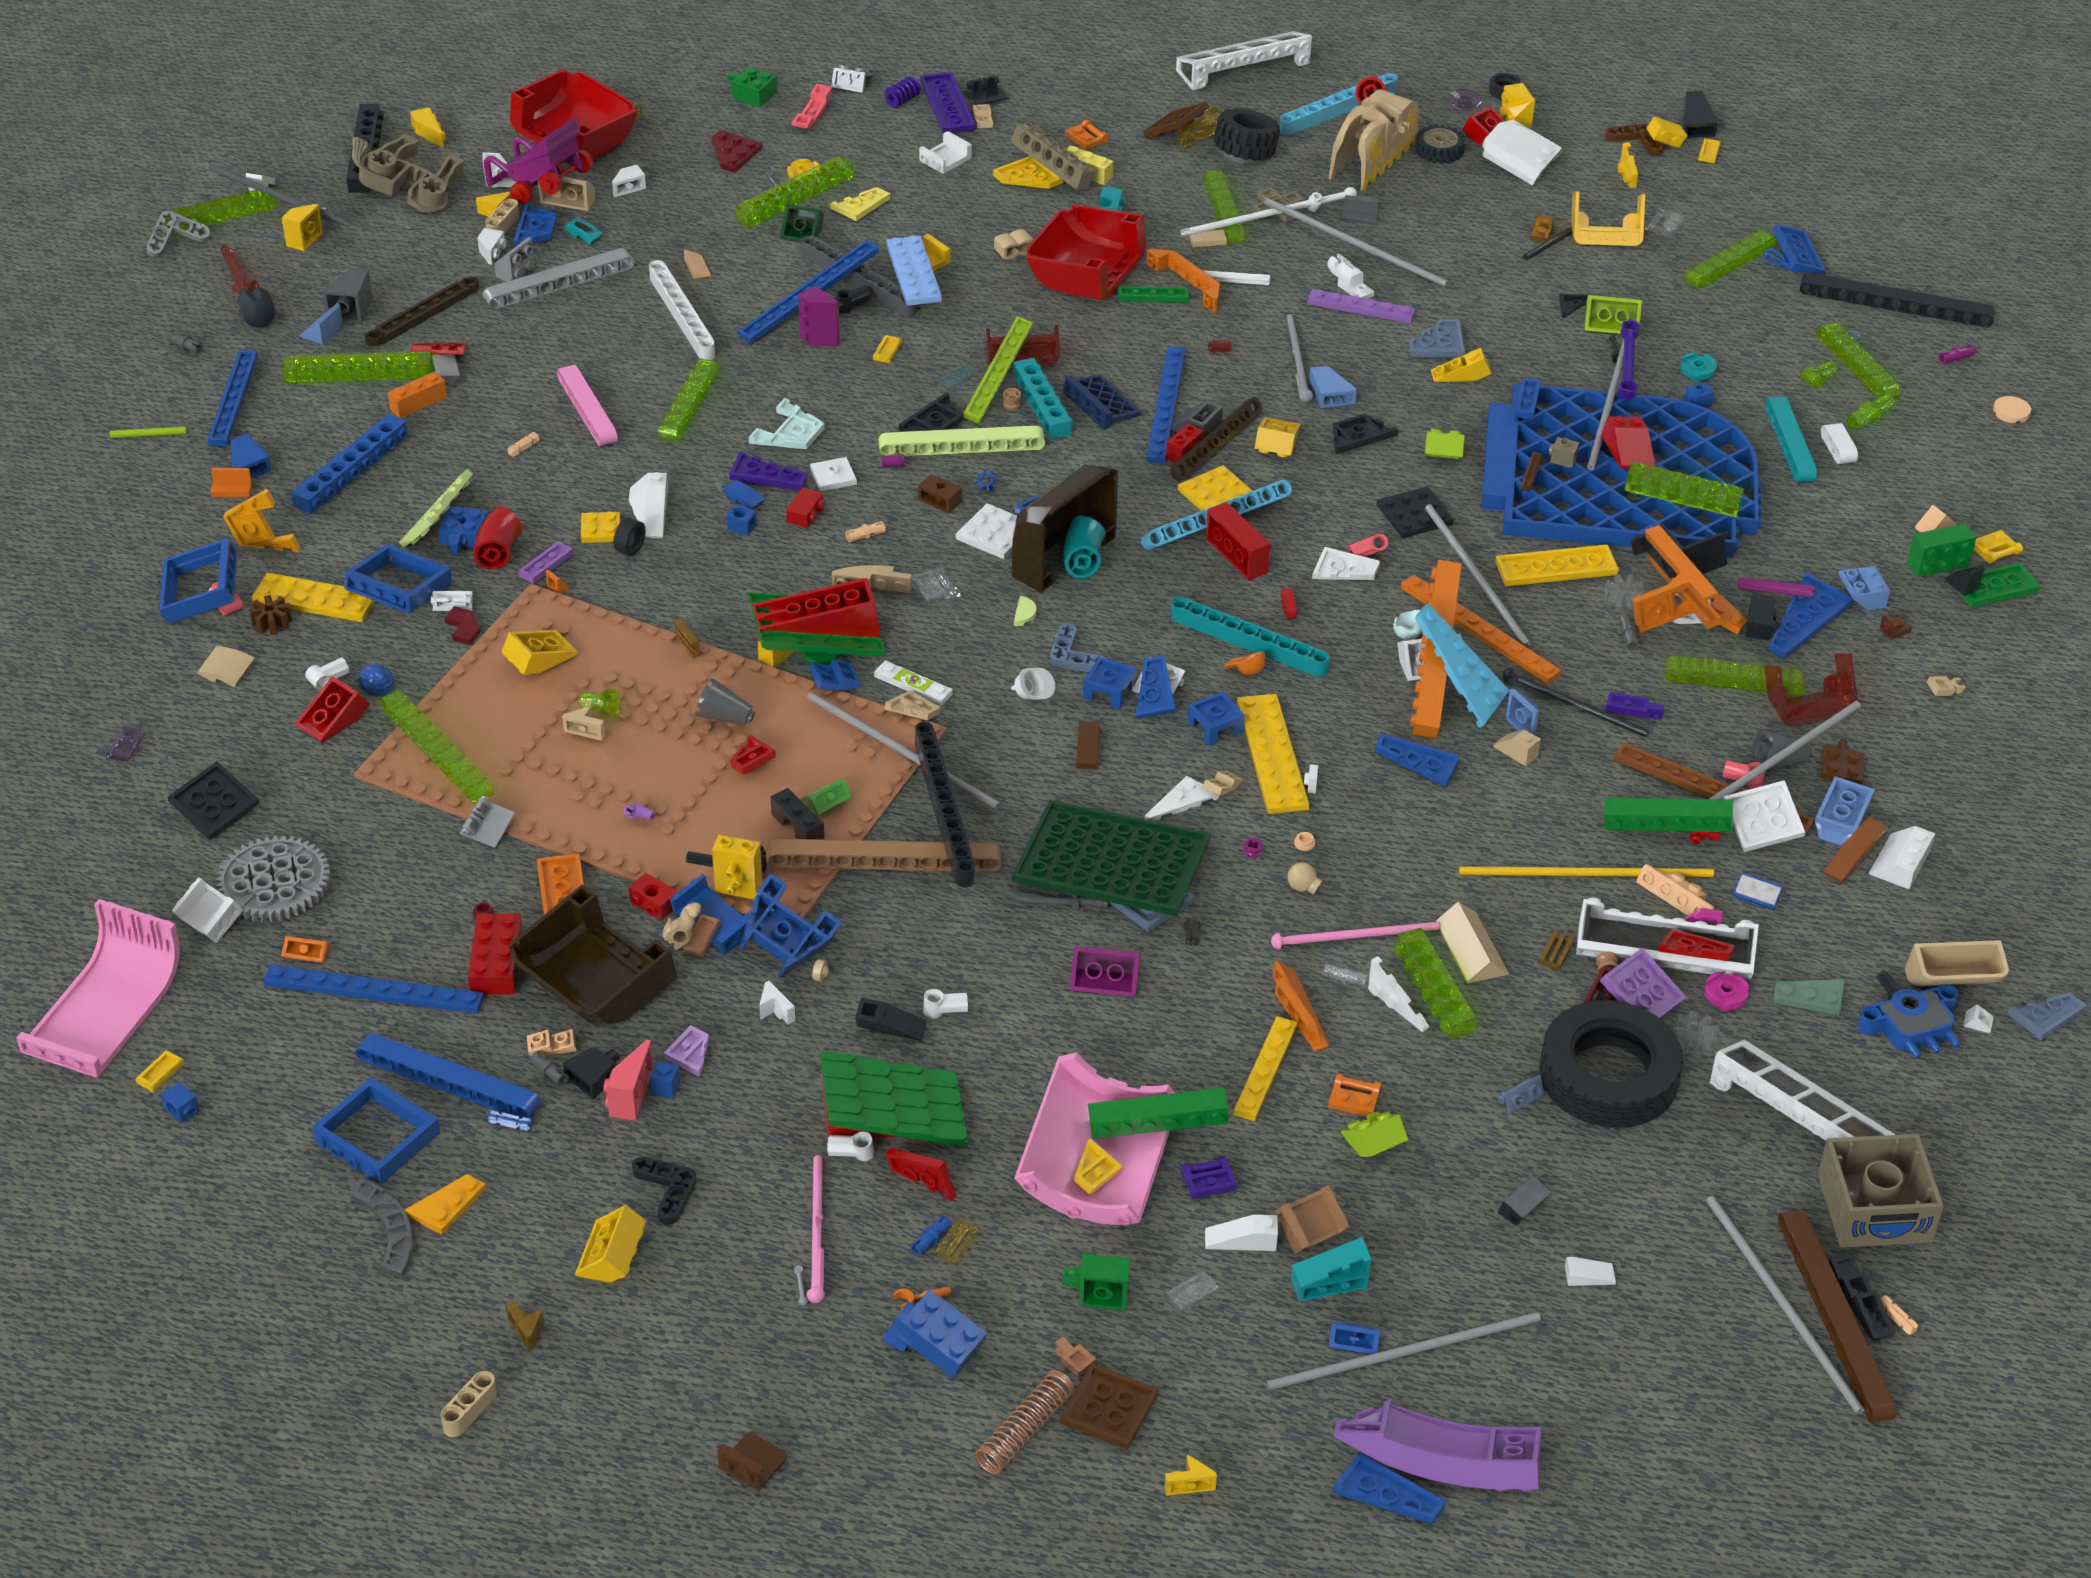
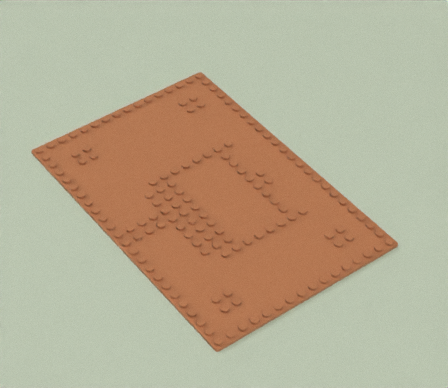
M530 584L355 771L354 777L466 820L469 818L471 810L476 806L478 798L486 796L490 799L489 802L515 812L504 834L560 855L579 853L581 863L632 882L648 873L678 892L682 891L692 880L697 879L702 874L706 876L708 887L715 892L713 867L687 863L686 854L688 851L712 855V848L718 835L760 842V846L762 845L764 850H766L767 861L765 872L762 871V883L772 873L788 884L778 902L804 919L841 869L778 868L769 863V844L772 840L796 839L791 823L782 826L771 815L770 796L789 788L800 799L832 781L844 778L853 797L816 816L824 822L825 840L863 841L920 767L919 764L808 700L807 695L810 692L816 694L916 754L914 745L916 724L919 722L932 724L938 742L945 734L946 727L928 720L885 710L884 705L841 690L819 689L815 681L699 642L700 655L692 658L673 632ZM557 630L578 651L576 656L540 674L530 675L520 673L519 669L509 662L508 658L502 653L509 632ZM711 678L716 679L753 706L752 711L755 712L751 723L747 722L746 725H740L696 716L695 712H700V707L697 706L705 686L712 684L709 681ZM591 706L592 718L604 720L605 737L601 741L564 732L563 715ZM750 735L775 750V758L745 775L731 767L730 760L738 753L741 746H746L748 743L747 738ZM804 801L803 803L814 813L809 801ZM641 804L655 811L656 816L653 821H649L644 817L630 819L625 816L623 809L627 805ZM717 893L742 916L750 911L753 899Z

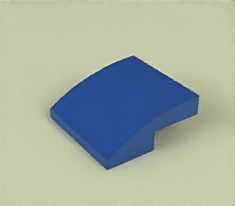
M833 659L830 666L811 662L809 667L819 689L847 690L859 687L861 684L852 664L849 662Z

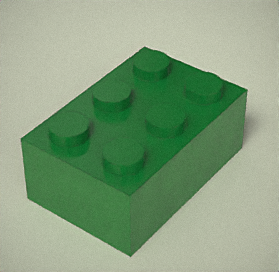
M1966 523L1916 533L1913 535L1907 564L1917 577L1969 567L1977 537Z

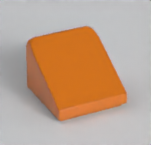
M546 570V580L549 588L560 594L570 589L555 574Z

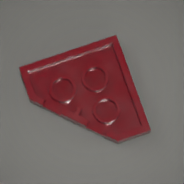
M719 130L711 137V143L715 149L720 167L734 173L763 149L762 143L729 133L725 130Z

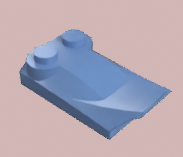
M1834 777L1815 818L1818 838L1842 846L1860 826L1870 806L1875 789Z

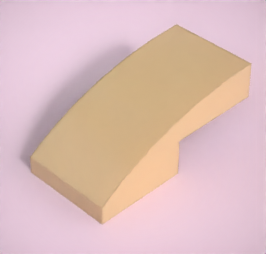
M973 105L976 128H993L990 105Z
M1227 770L1217 771L1215 779H1205L1202 787L1221 796L1236 789L1244 779Z

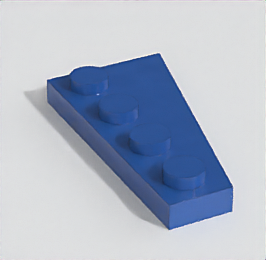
M1361 1453L1357 1455L1333 1487V1493L1430 1524L1435 1522L1446 1506L1445 1500Z

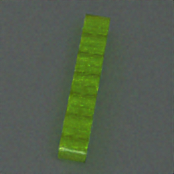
M1222 169L1204 171V182L1218 221L1238 217L1239 214ZM1242 223L1221 227L1227 238V244L1243 243L1245 241Z
M253 190L168 211L203 225H209L277 208L279 203L277 198L258 190ZM170 217L165 219L164 226L167 227L168 222L171 221ZM182 223L180 225V228L183 230H188L190 226L186 223Z
M1763 229L1758 230L1690 268L1685 274L1684 281L1700 290L1764 254L1767 249L1774 248L1777 238Z
M1837 322L1817 327L1818 338L1880 401L1900 396L1899 384Z
M699 358L659 427V439L674 442L680 440L718 374V361Z
M1670 656L1666 659L1665 677L1668 681L1795 696L1801 695L1805 690L1804 673L1797 669L1683 656Z

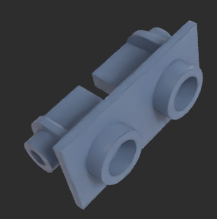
M1541 1075L1533 1078L1528 1077L1526 1081L1517 1085L1516 1088L1501 1092L1498 1097L1499 1103L1502 1105L1506 1104L1508 1112L1512 1113L1543 1096L1544 1090Z

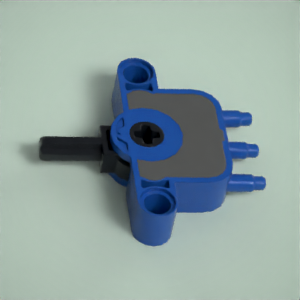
M1885 970L1877 974L1878 981L1889 994L1888 1000L1866 1006L1861 1010L1857 1026L1861 1033L1873 1035L1884 1032L1893 1046L1900 1050L1909 1051L1916 1059L1921 1057L1918 1049L1920 1047L1928 1045L1935 1053H1939L1941 1049L1938 1042L1948 1040L1955 1048L1960 1046L1958 1038L1952 1031L1954 1016L1951 1012L1955 1009L1959 995L1958 990L1954 986L1942 985L1917 992L1907 988L1900 989L1889 972Z

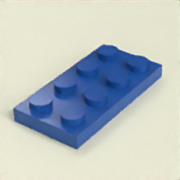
M1775 224L1773 231L1791 268L1797 272L1803 271L1823 275L1826 270L1807 232Z

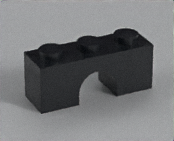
M789 788L770 796L771 815L782 826L791 823L796 839L825 840L824 822Z

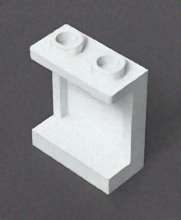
M947 131L943 134V143L930 150L923 146L920 147L919 158L922 163L944 174L972 158V144Z
M199 877L190 886L181 900L176 903L172 912L189 926L214 943H217L244 909L233 899L226 897Z

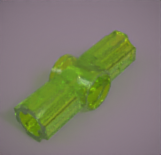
M1887 393L1872 402L1869 400L1864 401L1857 411L1847 416L1846 422L1849 427L1858 429L1870 421L1872 423L1879 421L1885 412L1894 408L1895 401L1893 396Z

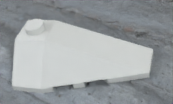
M647 473L630 487L629 503L632 506L636 519L643 522L646 527L645 538H663L668 497L667 473Z

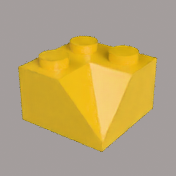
M1523 83L1504 86V92L1501 95V117H1504L1506 121L1515 120L1529 129L1532 128L1535 99Z
M319 204L291 208L282 217L284 238L288 247L305 251L323 234Z

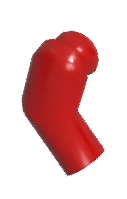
M1691 831L1689 835L1690 842L1698 845L1706 837L1718 841L1721 832Z

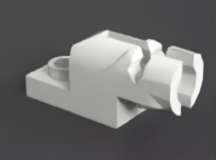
M1337 254L1338 260L1333 256L1329 258L1327 266L1338 277V286L1351 296L1369 299L1374 297V291L1363 283L1362 271L1341 254Z

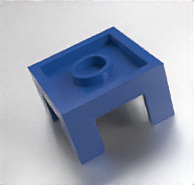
M1099 657L1083 680V699L1092 701L1093 690L1111 695V707L1120 710L1124 704L1125 690L1129 686V690L1132 691L1136 684V668Z
M1224 692L1188 705V723L1192 728L1195 727L1196 721L1204 728V741L1208 746L1218 743V731L1235 725V736L1244 733L1245 715Z

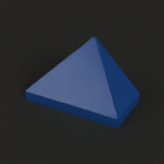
M1332 1322L1329 1347L1375 1354L1378 1350L1380 1330L1357 1323Z

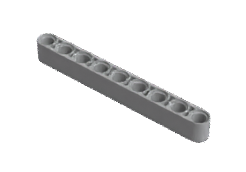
M619 248L488 287L483 292V298L492 309H498L629 270L634 266L635 261L625 248Z

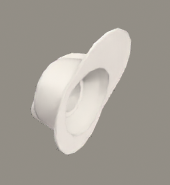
M1026 668L1016 677L1014 686L1011 689L1016 690L1018 696L1022 699H1047L1055 691V681L1050 672L1043 668Z

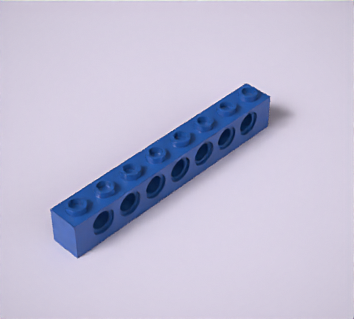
M387 414L291 492L293 507L308 514H312L321 508L324 503L332 499L335 494L344 489L346 485L370 468L373 463L381 459L384 454L408 436L406 421Z

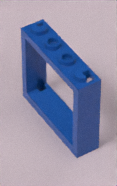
M229 538L164 559L161 593L159 594L160 606L158 608L161 612V617H164L168 623H173L234 602L238 551ZM220 561L218 588L176 602L178 575Z
M386 544L345 572V589L410 614L429 601L431 596H433V591H443L451 585L452 568ZM389 563L429 579L408 592L369 576Z
M372 1077L312 1127L314 1140L319 1143L321 1148H327L336 1158L344 1159L353 1169L358 1168L364 1172L367 1178H373L381 1184L440 1134L439 1123L436 1117ZM370 1099L418 1128L380 1162L332 1132Z

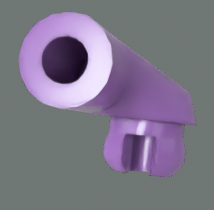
M641 804L627 805L623 809L625 816L630 819L644 817L649 821H653L656 816L655 811Z

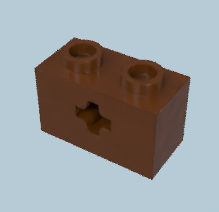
M930 474L918 485V500L950 513L962 502V487Z

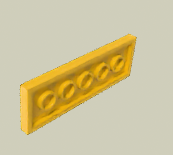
M1608 545L1496 556L1495 560L1505 586L1618 575L1619 570Z
M266 573L251 597L252 602L258 600L265 604L264 596L271 595L272 602L277 600L278 596L284 597L285 604L289 603L291 610L358 622L364 621L375 603L372 599L346 590L345 586L273 573Z

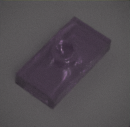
M124 726L107 753L108 759L128 762L145 736L144 729Z

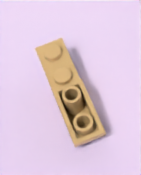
M864 565L832 571V586L867 578L870 589L875 588L910 593L912 589L911 574L894 572L893 566Z

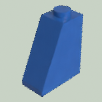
M248 434L231 440L233 468H249L251 479L271 471L269 456Z

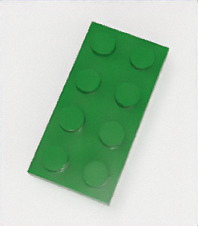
M2020 562L1984 571L1979 590L1966 596L1960 592L1959 594L1971 608L2038 593L2040 592L2041 585Z

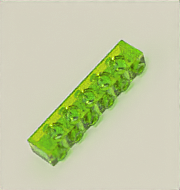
M1632 462L1627 474L1625 491L1737 517L1742 503L1744 488L1665 470L1643 463Z
M1422 928L1398 933L1397 941L1394 944L1397 956H1401L1405 970L1410 971L1414 985L1420 988L1423 1000L1429 1003L1432 1015L1438 1018L1442 1032H1446L1449 1039L1474 1033L1476 1017Z

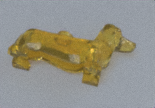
M1208 104L1209 108L1204 111L1205 118L1195 119L1194 122L1184 125L1185 128L1177 132L1180 139L1178 144H1183L1187 150L1194 147L1190 143L1194 139L1213 136L1218 116L1225 110L1224 107Z

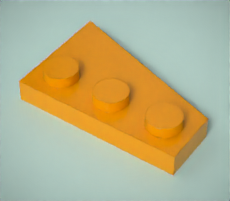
M466 1174L404 1211L409 1218L442 1235L486 1190V1183Z

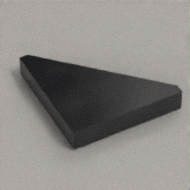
M1559 294L1562 318L1567 317L1586 305L1587 297L1591 294Z

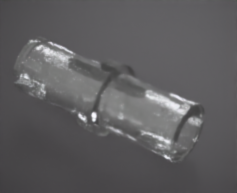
M1326 962L1322 976L1341 980V983L1344 984L1349 982L1365 987L1369 973L1351 970L1349 966L1344 968Z

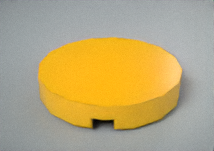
M799 159L793 161L791 166H788L787 172L788 176L796 182H811L820 177L821 166L816 161L813 163L808 159Z

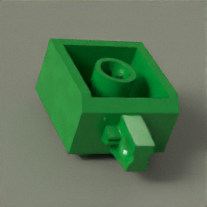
M748 67L741 74L731 72L728 75V83L732 87V96L735 100L761 107L778 92L777 75L770 74L769 72Z
M1082 1254L1081 1267L1063 1269L1062 1285L1080 1289L1079 1301L1084 1306L1126 1310L1129 1291L1130 1258Z

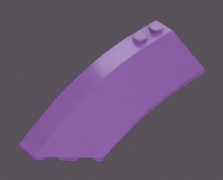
M1391 1399L1383 1402L1384 1407L1375 1410V1408L1370 1407L1356 1413V1418L1348 1421V1419L1343 1418L1336 1421L1335 1438L1385 1465L1409 1474L1453 1485L1495 1489L1497 1491H1506L1508 1489H1520L1525 1492L1539 1490L1541 1427H1488L1451 1422L1419 1414L1391 1404Z

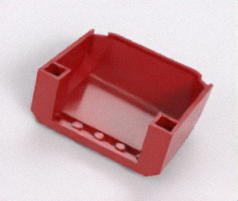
M567 68L511 92L510 123L515 131L538 144L547 135L577 116L579 119L577 123L581 129L580 133L576 135L579 150L588 152L592 159L602 156L620 145L629 135L637 115V109L633 108L631 100L580 71H576V73L568 72Z
M1072 204L1071 209L1058 211L1027 246L1029 266L1038 281L1048 288L1074 296L1107 301L1145 254L1147 241L1144 215Z

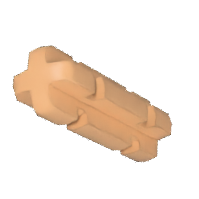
M535 432L530 433L528 437L526 436L516 442L515 445L513 444L508 447V454L512 457L517 456L519 452H523L531 447L532 444L539 442V435Z
M1886 1295L1880 1298L1887 1311V1315L1900 1327L1903 1326L1902 1329L1908 1335H1912L1918 1330L1919 1325L1912 1318L1909 1319L1910 1316L1896 1303L1893 1305L1894 1301Z

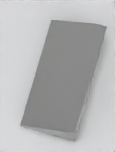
M433 354L432 359L436 373L446 383L453 385L460 376L455 355Z

